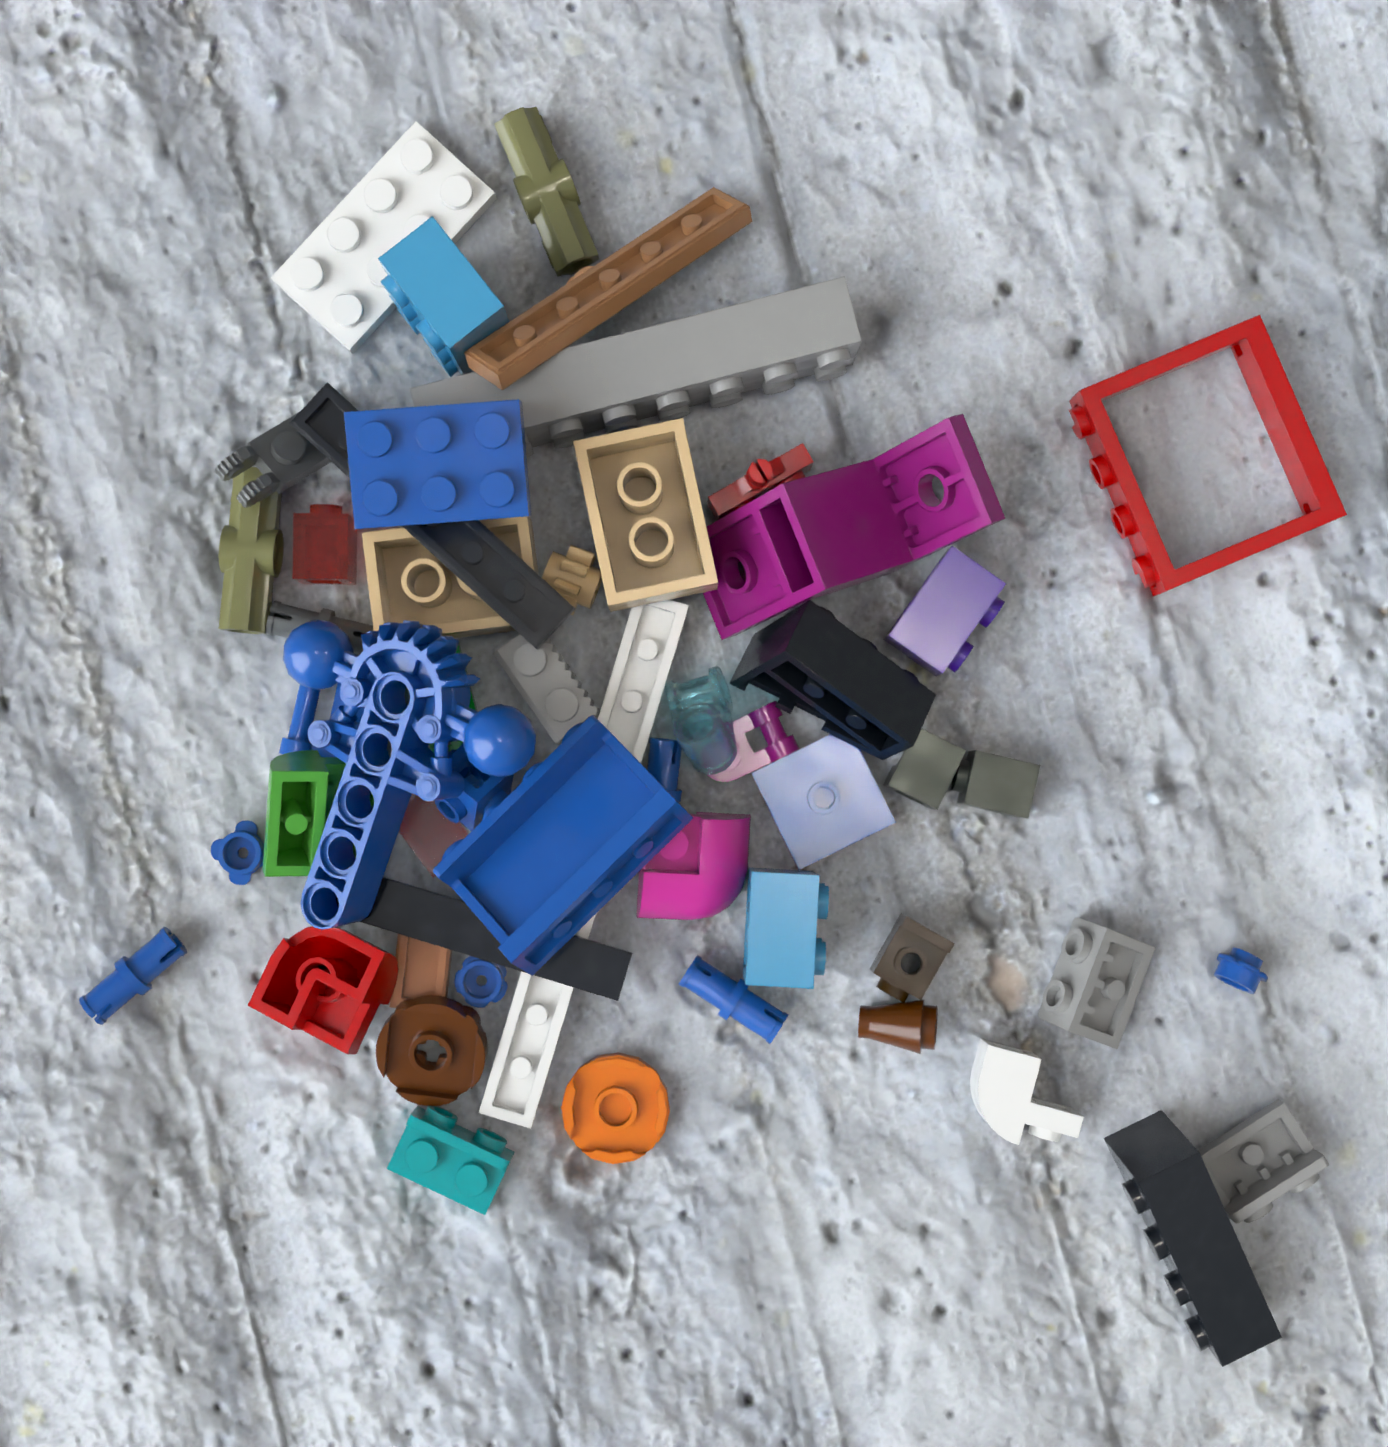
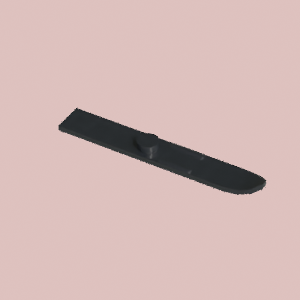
M383 877L372 910L365 919L360 921L525 972L509 962L498 949L501 944L464 901ZM336 896V904H337V906H338V908H339V902H338V898H337V896ZM574 935L534 975L619 1001L633 953Z

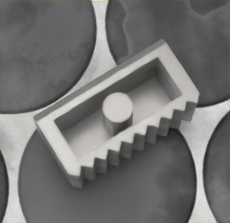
M519 634L493 653L555 744L560 745L567 731L576 724L583 723L589 716L594 715L598 719L600 709L593 707L594 700L587 698L588 692L585 689H581L582 683L579 680H575L576 675L573 671H569L570 666L563 662L564 657L557 653V648L554 644H551L550 638L537 650Z

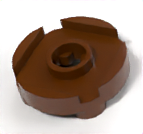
M432 995L406 999L400 1002L395 1011L385 1021L376 1044V1062L383 1078L387 1075L390 1082L397 1087L396 1093L405 1100L424 1106L447 1105L457 1100L458 1096L467 1092L470 1087L472 1089L483 1073L488 1055L487 1037L481 1026V1018L478 1012L472 1007L462 1005L453 999ZM427 1040H434L445 1048L446 1053L440 1054L437 1062H431L427 1060V1053L425 1051L418 1050V1044H426Z

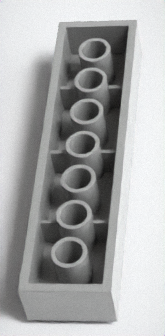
M844 276L565 348L504 390H501L476 372L409 389L414 407L519 399L523 405L527 457H530L534 454L533 447L552 442L556 449L574 446L573 441L585 439V434L606 429L607 434L637 428L638 420L657 415L660 422L679 419L691 413L689 407L710 402L712 408L730 406L743 400L742 393L763 389L764 395L781 393L795 387L794 380L815 375V379L818 382L838 378L847 373V366L853 365L862 339Z

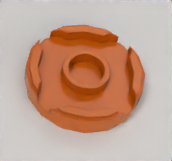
M618 1052L596 1056L578 1068L567 1083L561 1110L564 1129L570 1139L574 1141L575 1145L583 1153L594 1160L618 1164L637 1160L658 1143L666 1130L670 1105L667 1087L658 1072L641 1058Z

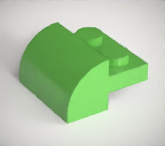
M304 750L285 753L271 760L263 857V873L265 877L309 875L346 765L339 758L321 757L318 750ZM370 793V803L373 808L374 798L372 793ZM353 844V854L356 858V848Z

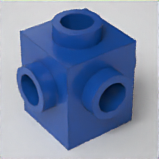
M462 744L457 750L454 749L448 752V757H452V770L459 772L464 778V791L456 798L436 800L435 804L441 814L453 823L460 821L472 831L482 821L483 815L489 807L498 801L504 800L511 793L514 774L497 777L482 773L469 762Z

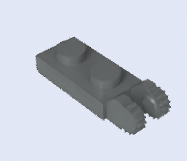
M298 413L248 442L247 446L236 450L217 465L215 473L224 482L235 478L254 465L263 474L256 480L246 484L237 495V500L244 508L255 505L258 501L260 502L276 491L278 494L284 492L331 462L290 424Z

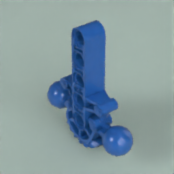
M319 619L296 627L285 641L283 661L288 675L301 686L316 690L330 688L337 683H341L340 697L346 704L345 706L340 705L330 719L314 721L308 728V739L313 746L324 748L346 763L301 897L302 914L306 921L314 928L324 930L356 923L369 915L412 793L418 795L424 801L456 798L462 794L465 787L464 778L459 772L452 770V757H448L449 742L462 741L469 762L482 773L497 777L515 774L528 764L535 753L536 734L531 720L519 709L503 704L487 706L479 712L469 708L470 686H474L480 680L474 674H466L465 668L472 657L466 653H456L459 640L454 639L452 636H442V629L435 625H423L419 621L404 620L403 623H384L379 625L378 631H368L366 634H361L363 652L360 655L353 653L354 650L348 634L336 624ZM406 688H408L410 694L408 706L404 697ZM365 707L361 721L356 722L358 718L356 713L360 708ZM388 740L392 747L391 757L388 755L387 750ZM429 743H434V753L428 748ZM370 793H372L374 798L373 808L370 803ZM353 844L356 848V858L353 854ZM336 896L338 898L339 908L336 904Z

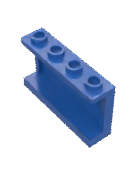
M591 715L583 723H578L570 728L564 735L562 743L544 761L530 767L524 774L522 782L504 800L498 801L489 807L484 813L482 821L464 839L458 840L449 846L443 854L442 861L434 867L433 873L439 880L449 885L497 939L501 944L498 949L509 962L533 976L659 853L693 817L594 715Z

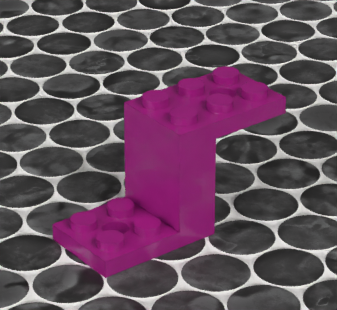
M959 414L948 417L874 459L783 483L708 525L706 528L717 574L718 588L717 590L703 592L721 640L736 636L808 600L891 574L1006 519L964 415ZM935 476L941 480L944 487L942 501L933 492L932 481ZM740 561L746 571V582L742 579L738 570V563Z

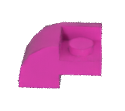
M712 812L690 814L693 819L639 871L636 917L696 920L713 917L728 908L742 891L748 870L751 815Z

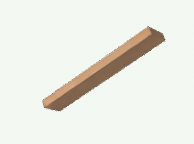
M715 187L711 188L464 352L468 367L501 390H504L752 222L750 206Z

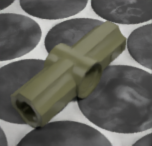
M521 107L505 114L494 125L516 177L513 179L525 213L530 224L536 225L542 239V245L557 277L575 274L581 268L590 266L599 260V255L578 207L581 205L569 170L563 158L558 159L549 132L537 107Z
M251 467L233 478L229 525H224L219 541V567L221 572L224 573L218 629L258 635L266 634L268 615L271 614L274 578L279 576L283 563L284 538L281 529H279L282 493L278 494L276 491L247 508H244L237 500V495L246 484L263 475L257 467Z

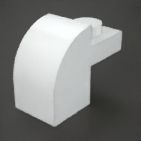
M980 1038L971 1072L970 1089L977 1111L989 1126L1002 1138L1017 1145L1020 1144L1025 1124L1029 1125V1134L1045 1140L1060 1142L1062 1134L1078 1138L1084 1116L1074 1108L1032 1097L1042 1059L1033 1052Z

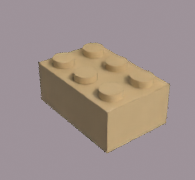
M683 418L573 441L610 612L717 590L718 579Z
M530 516L479 520L539 575L533 524ZM404 527L362 532L373 631H378L379 625L384 623H403L404 620L419 621L423 625H435L442 629V636H452L453 638L516 631Z

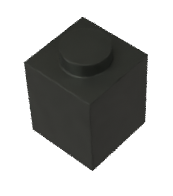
M978 750L968 751L967 760H961L952 779L951 790L959 792L957 804L1028 819L1040 765Z

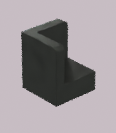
M921 728L914 746L903 751L897 766H892L883 786L923 806L938 810L966 750Z

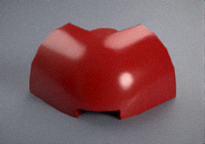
M313 926L306 927L289 939L283 938L264 969L248 1006L291 1030H303L345 1054H357L379 1005H389L397 982L399 970L397 958L345 929L334 927L321 930Z

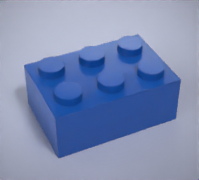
M519 399L344 412L355 529L532 516L523 405Z

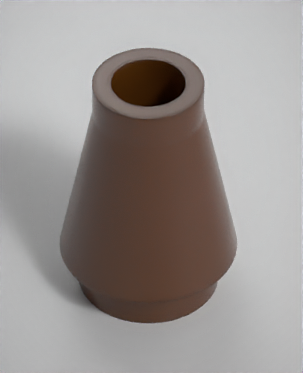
M924 999L876 1006L861 1005L858 1038L872 1039L921 1054L922 1049L935 1050L938 1006L925 1005Z

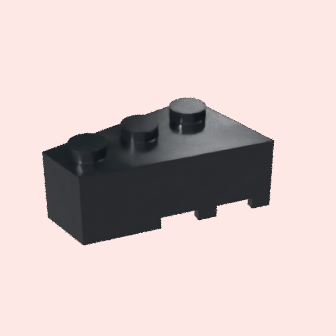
M808 600L753 635L729 683L745 691L748 683L778 697L779 700L775 707L791 714L794 706L824 720L825 723L821 730L881 760H885L914 746L936 696L934 692L920 683L913 673L900 668L879 652L872 642L859 637L839 622L831 611L818 606L811 600Z

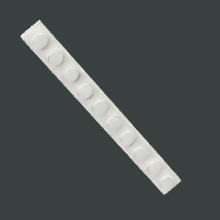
M673 600L631 608L598 720L641 764L689 609V605ZM596 914L575 934L576 936L589 939ZM521 971L480 1106V1114L532 1128L574 987L535 975L531 976Z

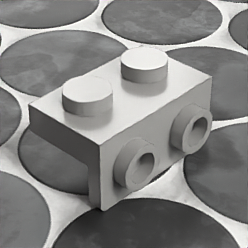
M1279 1099L1198 1150L1229 1219L1236 1224L1243 1220L1246 1223H1250L1264 1217L1272 1210L1273 1201L1289 1191L1297 1193L1309 1188L1318 1181L1320 1177L1318 1172L1329 1166L1325 1156L1313 1148L1285 1102Z

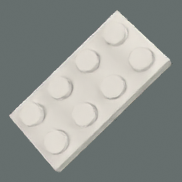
M415 121L272 275L271 279L346 349L354 354L397 307L389 297L390 294L380 282L388 275L378 258L432 216L454 244H456L497 199L496 194Z

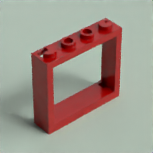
M1260 315L1081 389L1069 401L1072 409H1069V412L1075 424L1072 429L1079 439H1086L1093 458L1089 460L1092 476L1100 489L1107 488L1114 504V508L1110 510L1114 527L1121 538L1128 537L1136 555L1135 558H1132L1135 575H1140L1145 588H1150L1153 597L1347 515ZM1231 347L1303 516L1178 569H1174L1102 401Z

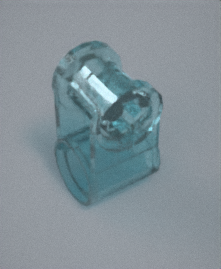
M718 666L709 668L708 675L683 683H678L676 680L666 682L665 692L671 711L673 732L693 768L699 773L706 775L717 774L727 769L737 756V746L731 715L733 711L731 695L721 669Z

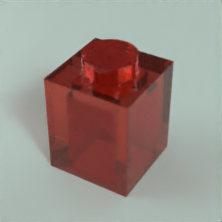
M313 504L310 505V513H293L292 579L301 584L356 585L357 529L354 528V518L349 514H342V506Z

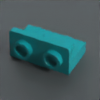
M428 1105L425 1110L417 1106L407 1120V1126L387 1169L486 1215L515 1152L505 1147L507 1144L505 1138L490 1130L478 1128L476 1133L457 1125L458 1117L444 1108Z

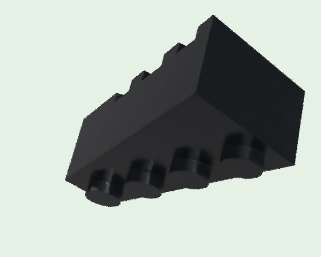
M1162 1110L1105 1137L1104 1140L1125 1181L1122 1183L1123 1190L1137 1215L1141 1214L1147 1228L1143 1229L1144 1236L1158 1261L1163 1259L1169 1273L1163 1275L1165 1282L1179 1306L1185 1304L1191 1315L1190 1318L1184 1320V1323L1199 1351L1209 1348L1221 1366L1224 1367L1282 1338L1200 1152Z

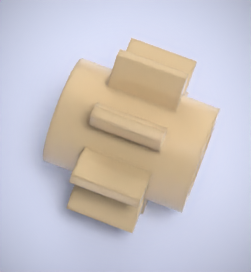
M570 545L566 556L554 551L552 552L542 579L567 600L575 610L577 604L591 609L602 582L600 569L593 567L596 556L592 552Z

